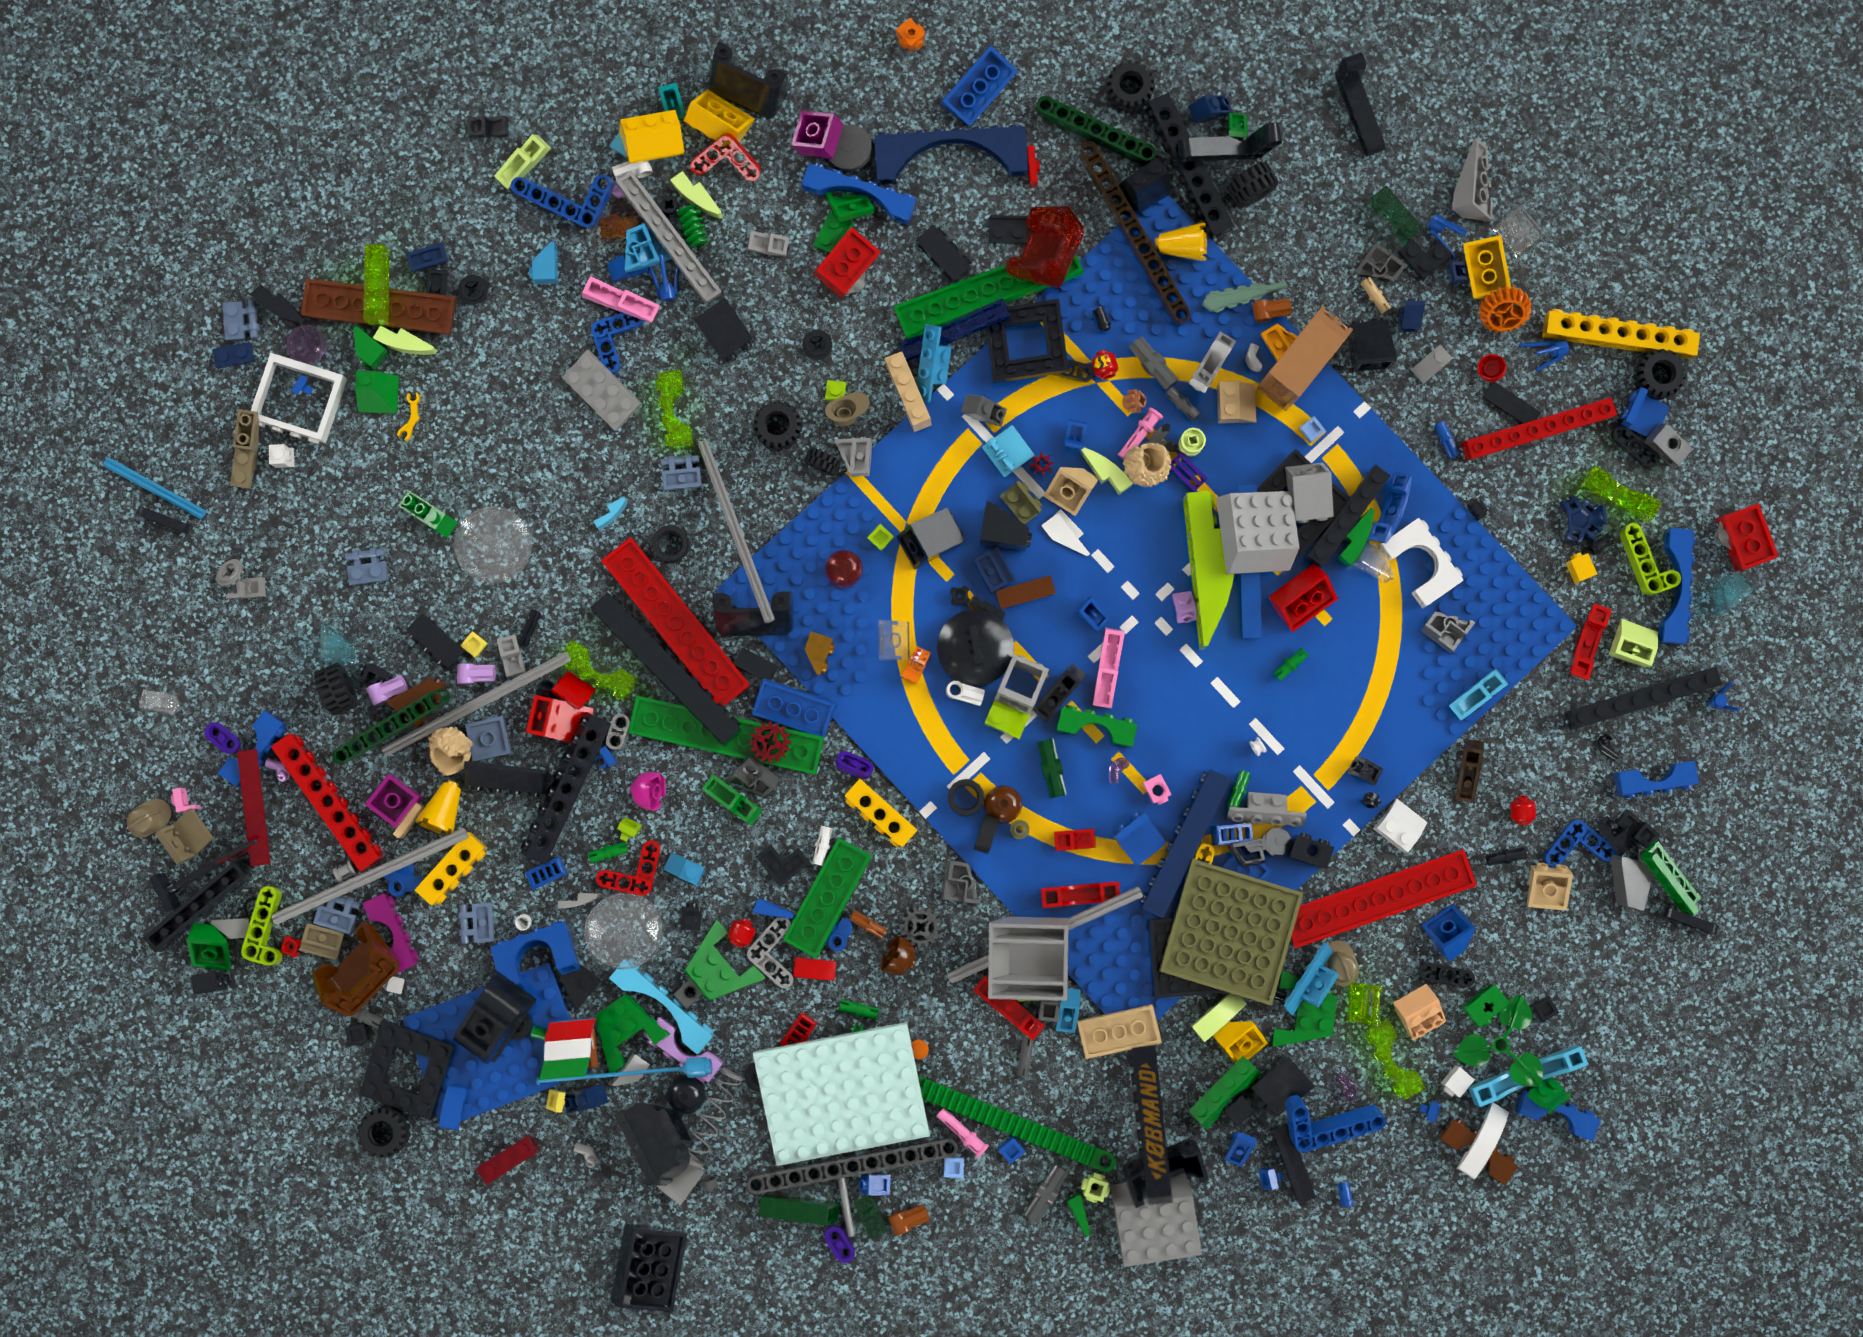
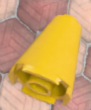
M1198 223L1161 233L1159 238H1155V248L1159 249L1161 254L1206 261V257L1203 254H1207V234L1202 230V227H1206V224Z
M451 780L443 782L417 817L416 823L422 822L420 826L438 834H441L442 831L447 832L446 835L453 833L461 789L458 787L459 784Z

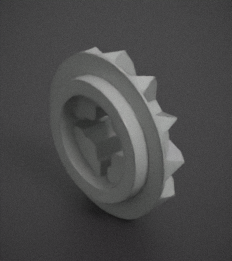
M237 559L225 562L217 572V583L222 587L228 588L231 584L235 585L237 580H241L240 576L244 574V565Z

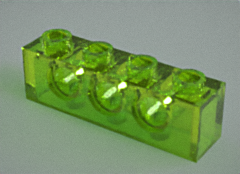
M365 244L363 320L369 325H388L390 250L384 244Z

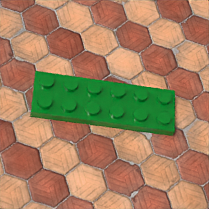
M838 837L783 941L818 959L873 856Z

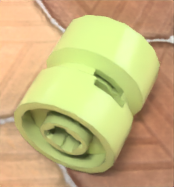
M1189 428L1184 431L1178 442L1180 452L1187 457L1198 455L1205 446V435L1197 428Z

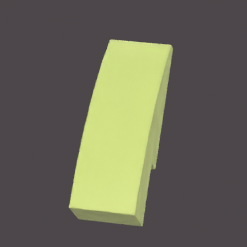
M532 134L521 148H517L494 177L503 186L510 189L511 181L516 177H524L548 153L551 147L538 135Z
M683 171L670 179L672 186L691 205H696L698 210L717 219L723 218L722 212L700 182L693 186Z
M380 325L373 337L377 343L399 352L418 355L437 353L433 346L402 328L398 334H395Z
M1087 448L1081 449L1080 454L1096 477L1099 478L1101 484L1108 480L1118 495L1132 486L1133 483L1127 475L1106 457Z
M1228 993L1207 1010L1191 1027L1201 1040L1205 1042L1230 1021L1247 1003L1241 996Z

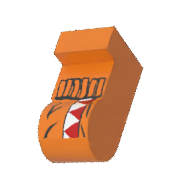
M917 646L901 678L917 685L931 652Z

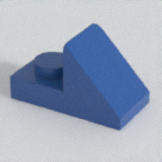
M620 255L607 264L612 283L649 273L648 268L625 272L624 255Z
M1234 1132L1224 1160L1243 1167L1255 1147L1257 1139L1241 1132Z

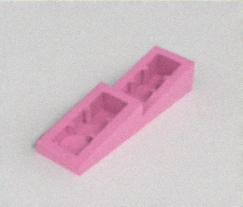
M591 276L582 292V298L650 323L653 322L660 308V305L630 291H621Z
M1105 627L1092 703L1094 706L1112 708L1125 635L1124 630Z

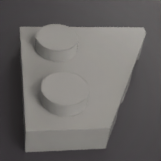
M835 439V443L851 477L870 476L872 439Z

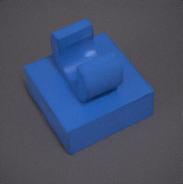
M301 374L292 387L291 392L298 395L302 391L310 395L313 388L305 384L308 378Z
M607 746L599 750L601 754H598L595 758V761L600 758L604 760V764L599 767L600 769H605L608 765L613 767L618 763Z
M1432 1101L1430 1106L1421 1104L1419 1111L1428 1114L1426 1120L1437 1122L1442 1104Z
M1273 1168L1258 1170L1263 1189L1279 1188L1277 1181L1284 1180L1283 1173L1277 1172Z

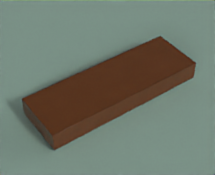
M1051 575L995 591L1001 610L1056 594Z

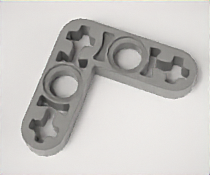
M777 917L748 949L747 956L774 983L786 989L793 984V975L769 952L787 933L791 922L788 918ZM778 920H786L785 925L787 928H781L778 931L781 934L779 937L774 931L770 930L772 926L774 929L779 926ZM768 933L772 934L775 938L774 943L771 945L765 944L763 940L764 936ZM759 941L764 947L768 948L766 952L764 949L760 951V958L751 957L753 955L752 949L757 950L760 945H757ZM768 961H773L776 964L774 972L766 971L765 964ZM779 968H781L783 971L780 974L783 976L789 975L788 980L790 983L782 985L780 983L782 979L778 975L775 979L772 975L776 974Z

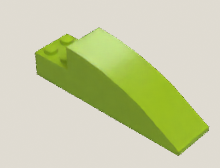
M1210 491L1187 493L1183 498L1193 597L1196 606L1199 650H1203L1208 646L1227 606L1234 579V574H1226L1220 528L1214 529V526H1217L1216 515L1212 513L1215 501L1214 496L1210 495Z

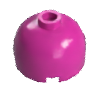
M644 772L631 784L630 792L635 804L639 807L651 811L658 810L661 807L662 803H659L661 796L665 797L666 782L665 778L660 776L661 773Z

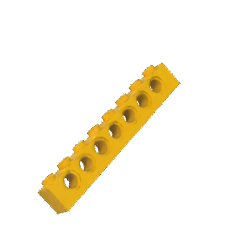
M1552 309L1544 317L1542 337L1651 353L1654 350L1658 351L1660 349H1665V352L1672 350L1673 355L1675 353L1680 355L1678 358L1693 359L1698 354L1700 333H1696L1692 329L1676 330L1673 326H1664L1662 328L1656 327V324L1653 323L1642 325L1633 320L1622 322L1618 318L1602 319L1599 315H1589L1588 317L1582 316L1579 312H1570L1568 314L1563 313L1559 309ZM1561 321L1568 324V329L1562 327ZM1580 324H1584L1587 327V332L1581 330ZM1599 327H1603L1606 334H1601ZM1618 330L1624 332V337L1618 335ZM1637 332L1642 334L1643 340L1637 338ZM1655 335L1661 337V343L1656 341ZM1674 338L1679 339L1680 346L1675 344Z

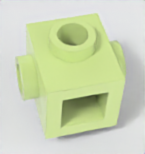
M1094 1173V1175L1088 1174V1177L1083 1179L1081 1189L1083 1190V1195L1086 1196V1200L1097 1203V1201L1103 1202L1104 1197H1108L1110 1186H1108L1109 1182L1105 1180L1104 1175ZM1097 1183L1098 1189L1093 1190L1091 1188L1092 1184Z

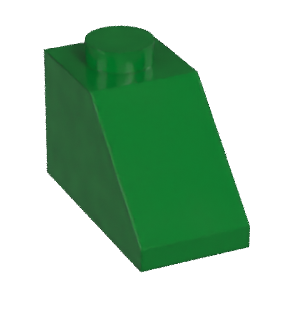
M354 327L356 355L360 358L359 363L367 369L371 367L376 370L389 352L359 327Z

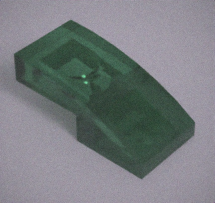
M872 1195L854 1202L871 1240L889 1232Z

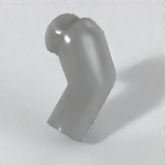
M1251 343L1245 356V362L1250 370L1259 372L1262 369V363L1256 357L1259 346Z
M580 1143L575 1144L573 1152L584 1155L587 1167H595L598 1163V1156L594 1148Z

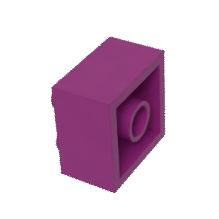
M801 111L791 146L803 156L833 159L844 124L832 113Z
M388 773L365 805L392 826L398 828L414 805L420 803L424 797L397 776Z

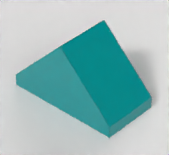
M677 83L658 87L664 110H676L678 119H684L686 115Z

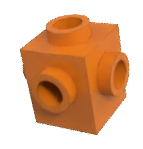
M909 18L896 29V36L902 48H907L911 53L914 49L919 50L924 45L925 30L920 24L916 25Z

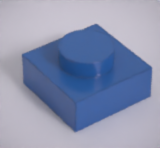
M1013 1135L998 1147L999 1152L1010 1164L1026 1152Z

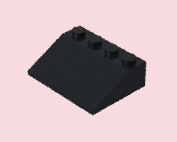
M625 1223L610 1302L618 1308L673 1312L687 1233Z

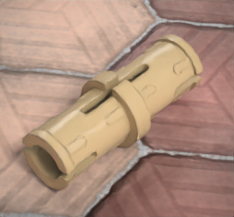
M1371 277L1360 283L1369 295L1370 302L1373 301L1381 315L1392 308L1383 297L1382 290L1377 288Z

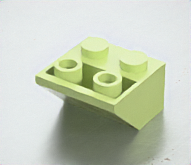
M1621 619L1609 655L1643 668L1650 667L1653 664L1658 649V632Z

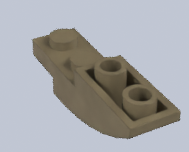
M238 409L233 442L235 452L230 486L251 489L253 471L256 470L258 457V412Z

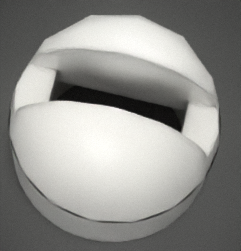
M526 914L518 916L515 920V926L521 931L527 930L532 924L531 917Z

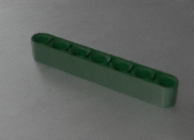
M1042 96L1037 101V115L1053 124L1140 165L1146 166L1155 158L1156 150L1151 144L1049 96ZM1042 104H1047L1050 108L1048 110H1043L1040 106ZM1064 112L1066 117L1060 118L1057 113ZM1081 120L1083 125L1077 126L1074 124V121ZM1097 128L1100 130V133L1094 134L1091 132V129ZM1114 136L1117 138V141L1111 142L1108 140V137ZM1131 144L1134 149L1128 150L1125 148V145ZM1148 152L1150 153L1151 157L1144 158L1142 156V153Z
M440 688L427 693L339 746L332 753L333 761L340 765L348 763L443 707L450 700L448 691ZM436 694L441 698L440 703L435 699ZM420 703L425 707L424 712L420 710ZM404 713L408 714L409 721L405 720ZM389 722L393 725V731L388 727ZM373 732L377 734V740L373 738ZM358 741L362 744V749H359L357 746ZM342 750L347 755L346 759L342 756Z

